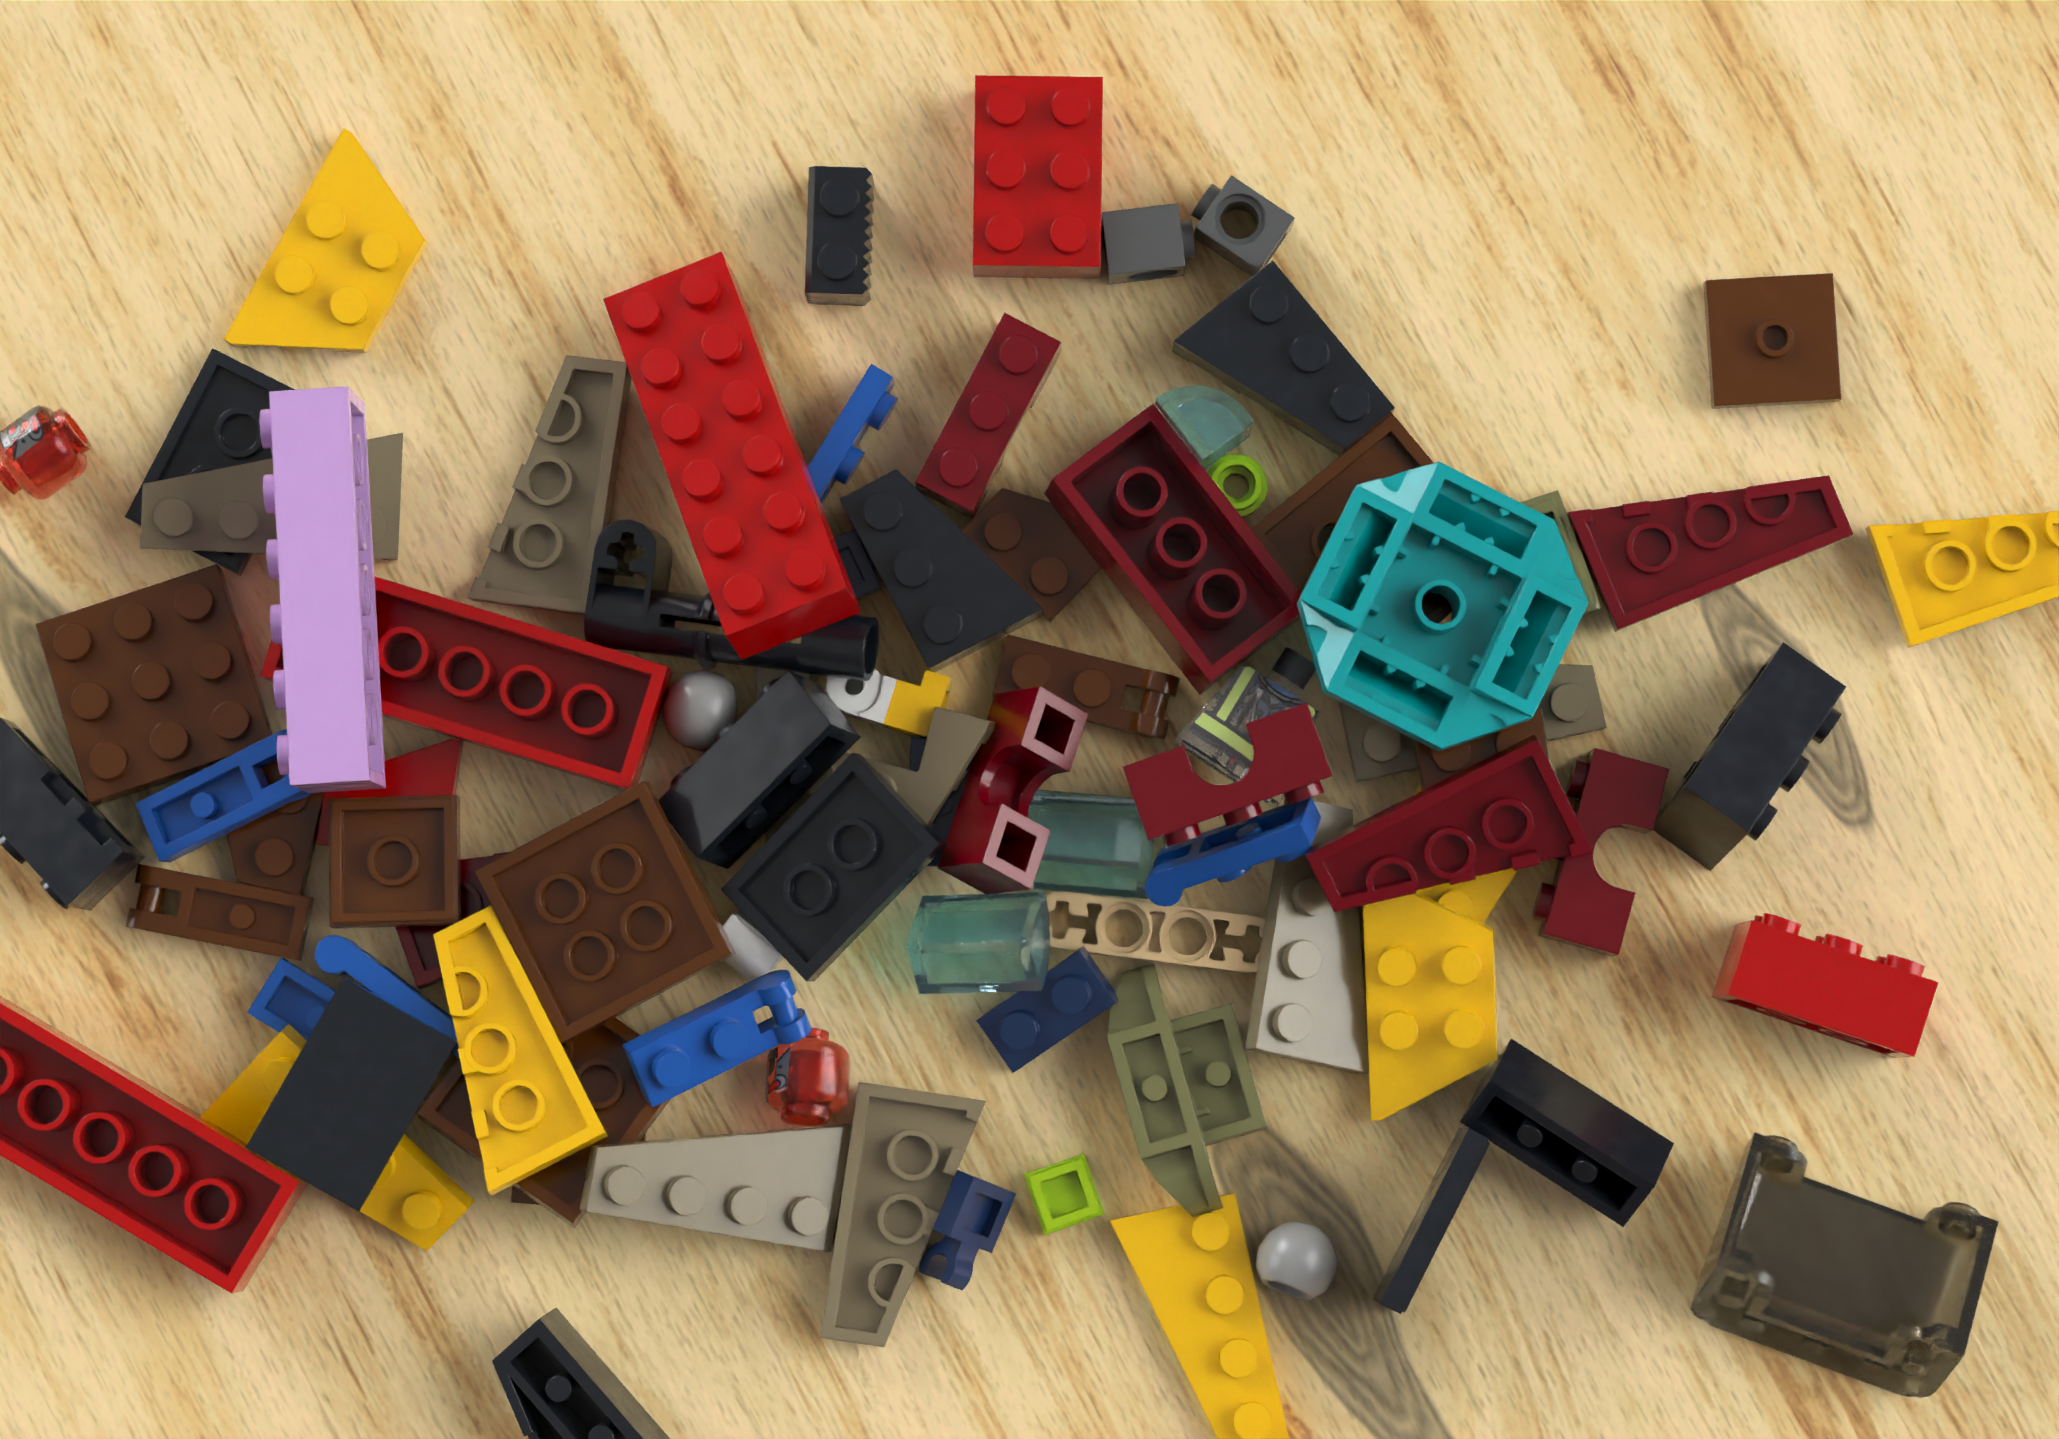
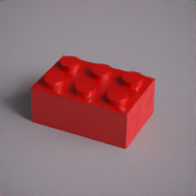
M975 75L974 277L1100 279L1103 77Z
M1764 913L1763 917L1755 915L1754 920L1735 924L1712 994L1713 998L1892 1058L1915 1057L1939 983L1922 977L1924 965L1887 954L1886 958L1877 956L1876 961L1860 956L1863 945L1832 934H1825V937L1816 936L1815 941L1798 936L1801 924L1768 913Z

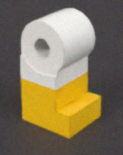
M874 669L873 675L868 681L828 676L826 690L828 696L838 709L849 717L914 737L927 738L934 708L945 709L953 681L948 676L925 670L921 686L881 675Z

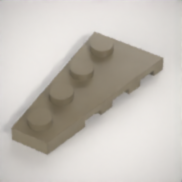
M1559 664L1537 708L1542 709L1546 742L1607 728L1593 665ZM1338 701L1356 783L1418 769L1414 739Z

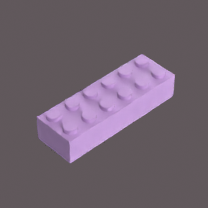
M348 386L269 391L270 409L260 410L259 423L262 446L264 449L271 448L273 456V474H265L263 477V498L266 513L275 514L277 539L267 540L266 557L270 579L278 578L280 589V604L271 605L270 607L271 637L273 644L282 645L284 670H275L273 675L275 705L277 709H285L287 735L277 737L280 775H289L290 786L307 793L386 788L365 403Z

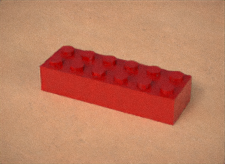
M722 251L604 298L603 301L724 634L740 659L743 660L861 613L738 280Z
M374 576L382 716L624 791L639 783L662 710L664 695L668 691L673 675L668 666ZM271 639L260 676L273 682L274 671L284 670L282 645L273 644Z
M0 995V1155L231 1294L244 1291L308 1183L247 1149L245 1142Z

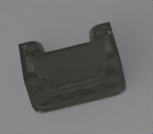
M1754 1132L1745 1147L1698 1279L1691 1304L1693 1314L1702 1322L1715 1328L1895 1394L1914 1398L1929 1397L1934 1394L1965 1356L1999 1221L1980 1215L1974 1207L1960 1202H1949L1942 1207L1933 1208L1921 1220L1804 1177L1808 1161L1798 1150L1794 1142L1781 1136H1764Z

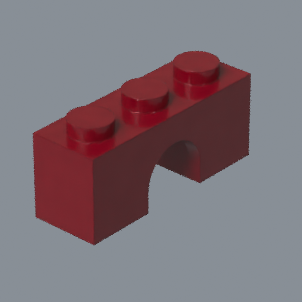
M1004 312L915 481L916 488L922 494L970 519L975 517L1002 466L1004 455L1028 409L1033 407L1061 354L1060 341Z
M1040 686L994 695L986 719L996 722L994 731L987 743L981 744L974 756L938 869L986 895L1032 889L1051 830L1028 818L1029 806L1036 791L1044 781L1055 774L1070 772L1088 713Z
M1307 702L1246 723L1254 750L1253 761L1248 772L1240 780L1232 784L1215 785L1203 780L1194 771L1185 745L1123 766L1147 839L1151 840L1161 836L1164 846L1167 848L1201 836L1198 823L1223 815L1227 827L1263 814L1259 802L1268 798L1284 794L1287 805L1324 793L1320 780L1332 777L1333 775Z
M1597 748L1588 752L1586 762L1578 759L1575 760L1569 777L1566 796L1576 799L1573 810L1593 851L1599 837L1608 829L1625 828L1644 834L1653 831L1669 773L1668 768ZM1593 853L1575 857L1567 855L1554 858L1559 860L1553 883L1552 885L1544 882L1541 883L1532 913V919L1542 922L1538 936L1611 957L1619 955L1635 892L1617 888L1605 882L1595 868Z

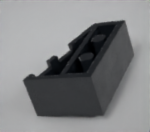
M1273 260L1173 342L1172 352L1188 362H1193L1223 381V384L1239 394H1244L1273 412L1274 416L1338 456H1341L1390 416L1395 409Z
M897 469L840 498L843 510L855 529L861 544L929 671L937 672L1043 616V608Z
M1783 642L1762 665L1718 727L1719 731L1698 762L1694 761L1683 777L1685 781L1672 800L1662 810H1659L1653 831L1709 871L1746 835L1756 841L1778 811L1769 802L1779 787L1789 792L1808 767L1810 761L1801 754L1811 739L1821 744L1840 719L1842 713L1833 706L1846 686Z
M0 717V845L21 864L27 861L43 879L40 882L41 886L63 908L74 907L91 911L145 856L96 806L94 807L88 802L87 797L14 722Z
M557 1308L539 1318L492 1360L523 1436H528L529 1439H670Z

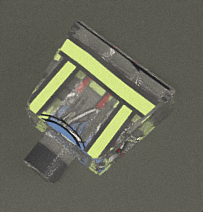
M1285 647L1267 677L1244 663L1183 728L1175 739L1174 745L1177 747L1185 745L1188 754L1233 783L1240 780L1250 769L1254 755L1246 723L1306 703L1299 696L1316 671L1314 663L1288 647ZM1308 704L1315 724L1320 711ZM1284 794L1268 798L1262 802L1272 808H1276L1282 801Z

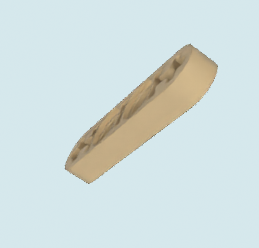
M1067 891L1052 892L1042 897L1035 905L1032 914V926L1037 938L1046 946L1055 949L1076 952L1084 946L1090 954L1239 973H1257L1260 953L1256 955L1254 963H1247L1243 961V952L1241 950L1222 947L1224 960L1210 959L1209 956L1216 942L1214 920L1228 922L1224 935L1234 937L1244 936L1247 926H1254L1259 928L1258 936L1262 939L1265 919L1255 915L1177 905L1163 907L1153 902ZM1056 902H1065L1069 904V914L1088 918L1087 905H1100L1102 909L1095 924L1097 944L1082 942L1087 929L1068 928L1065 932V938L1057 939L1052 937V927L1042 924L1043 912H1054ZM1118 910L1132 911L1142 922L1143 931L1140 939L1129 947L1114 945L1105 933V924L1108 917ZM1181 918L1197 920L1203 926L1206 933L1204 946L1193 955H1183L1176 952L1169 942L1168 933L1170 927Z

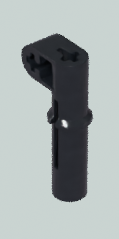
M629 519L618 520L608 525L598 536L594 549L585 609L584 634L587 642L612 649L696 659L702 668L713 669L718 662L862 681H868L872 677L879 649V624L876 617L853 615L801 636V644L785 642L741 660L724 634L675 628L676 621L722 627L710 592L704 596L668 592L672 568V550L667 540L659 532ZM637 546L644 549L642 559H634L630 564L624 562L626 551H635ZM633 574H636L646 579L645 589L613 585L615 575L633 577Z

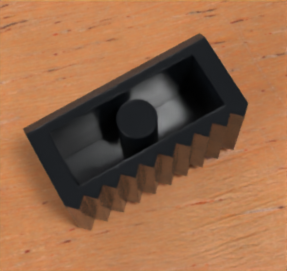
M809 167L805 296L809 304L865 306L871 300L869 277L872 275L870 252L873 250L871 227L874 225L872 202L874 201L873 189L875 185L873 175L867 168Z

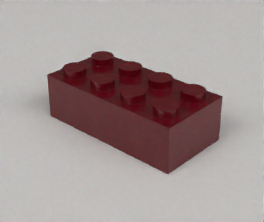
M1154 404L1150 405L1052 478L1044 495L1199 695L1301 618L1297 606V601L1301 595L1299 590Z

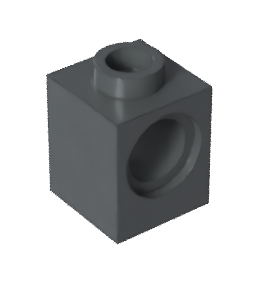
M1232 175L1222 189L1211 184L1191 216L1199 220L1195 227L1194 238L1251 277L1268 264L1292 229L1295 219L1292 215ZM1232 210L1246 211L1254 218L1257 229L1247 238H1232L1224 232L1221 226L1222 217Z
M1178 203L1102 212L1101 226L1109 285L1184 276L1185 258L1196 257L1192 220L1180 221Z

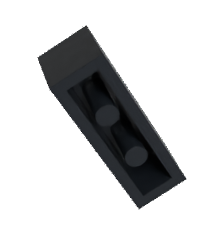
M788 670L782 677L772 680L761 690L758 701L738 721L728 724L717 734L714 745L694 765L686 767L673 778L670 789L658 801L670 824L696 858L729 869L861 736L820 684Z
M1510 1039L1498 1056V1059L1494 1061L1481 1079L1460 1120L1468 1128L1489 1138L1490 1142L1622 1227L1625 1226L1655 1187L1674 1145L1673 1142L1513 1039Z

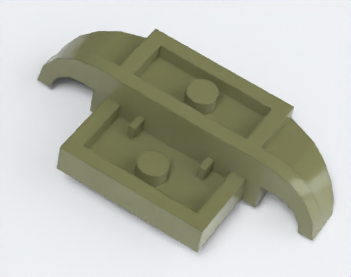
M1155 963L1124 971L1121 973L1114 992L1119 1001L1110 1007L1108 1033L1106 1036L1140 1158L1156 1181L1192 1217L1222 1209L1223 1205L1215 1183L1206 1146L1268 1129L1233 1005L1230 1003L1170 1020Z

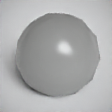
M707 670L684 674L671 685L664 695L662 714L668 733L683 747L698 751L709 750L714 745L717 734L725 726L735 722L736 696L734 685L722 674Z
M1293 1221L1281 1224L1266 1235L1258 1247L1256 1269L1261 1282L1269 1288L1293 1298L1311 1301L1326 1292L1334 1280L1338 1257L1331 1239L1317 1226Z

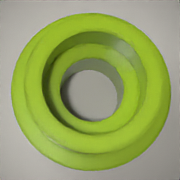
M1242 454L1226 455L1215 461L1207 471L1208 475L1241 517L1251 515L1264 502L1268 489L1267 477L1260 464L1251 457ZM1230 476H1240L1246 481L1248 491L1240 498H1232L1224 491V481Z

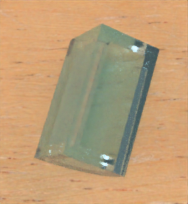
M1198 385L1183 386L1169 390L1155 399L1156 408L1205 470L1250 436L1254 423L1252 417L1238 401L1218 389Z
M1049 790L1036 791L1029 806L1028 818L1051 831L1032 889L1148 899L1145 892V884L1151 873L1154 839H1147L1133 798Z
M1045 892L922 896L905 943L919 994L1042 991L1050 956V921Z

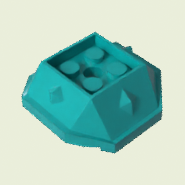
M1441 462L1407 470L1386 478L1357 484L1297 601L1323 694L1438 752L1533 718L1589 604L1580 579L1576 577L1569 553L1554 519ZM1429 593L1444 596L1452 608L1450 622L1437 624L1430 621L1422 610L1423 596Z

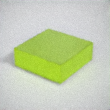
M1084 1153L1023 1174L1044 1235L1105 1215Z

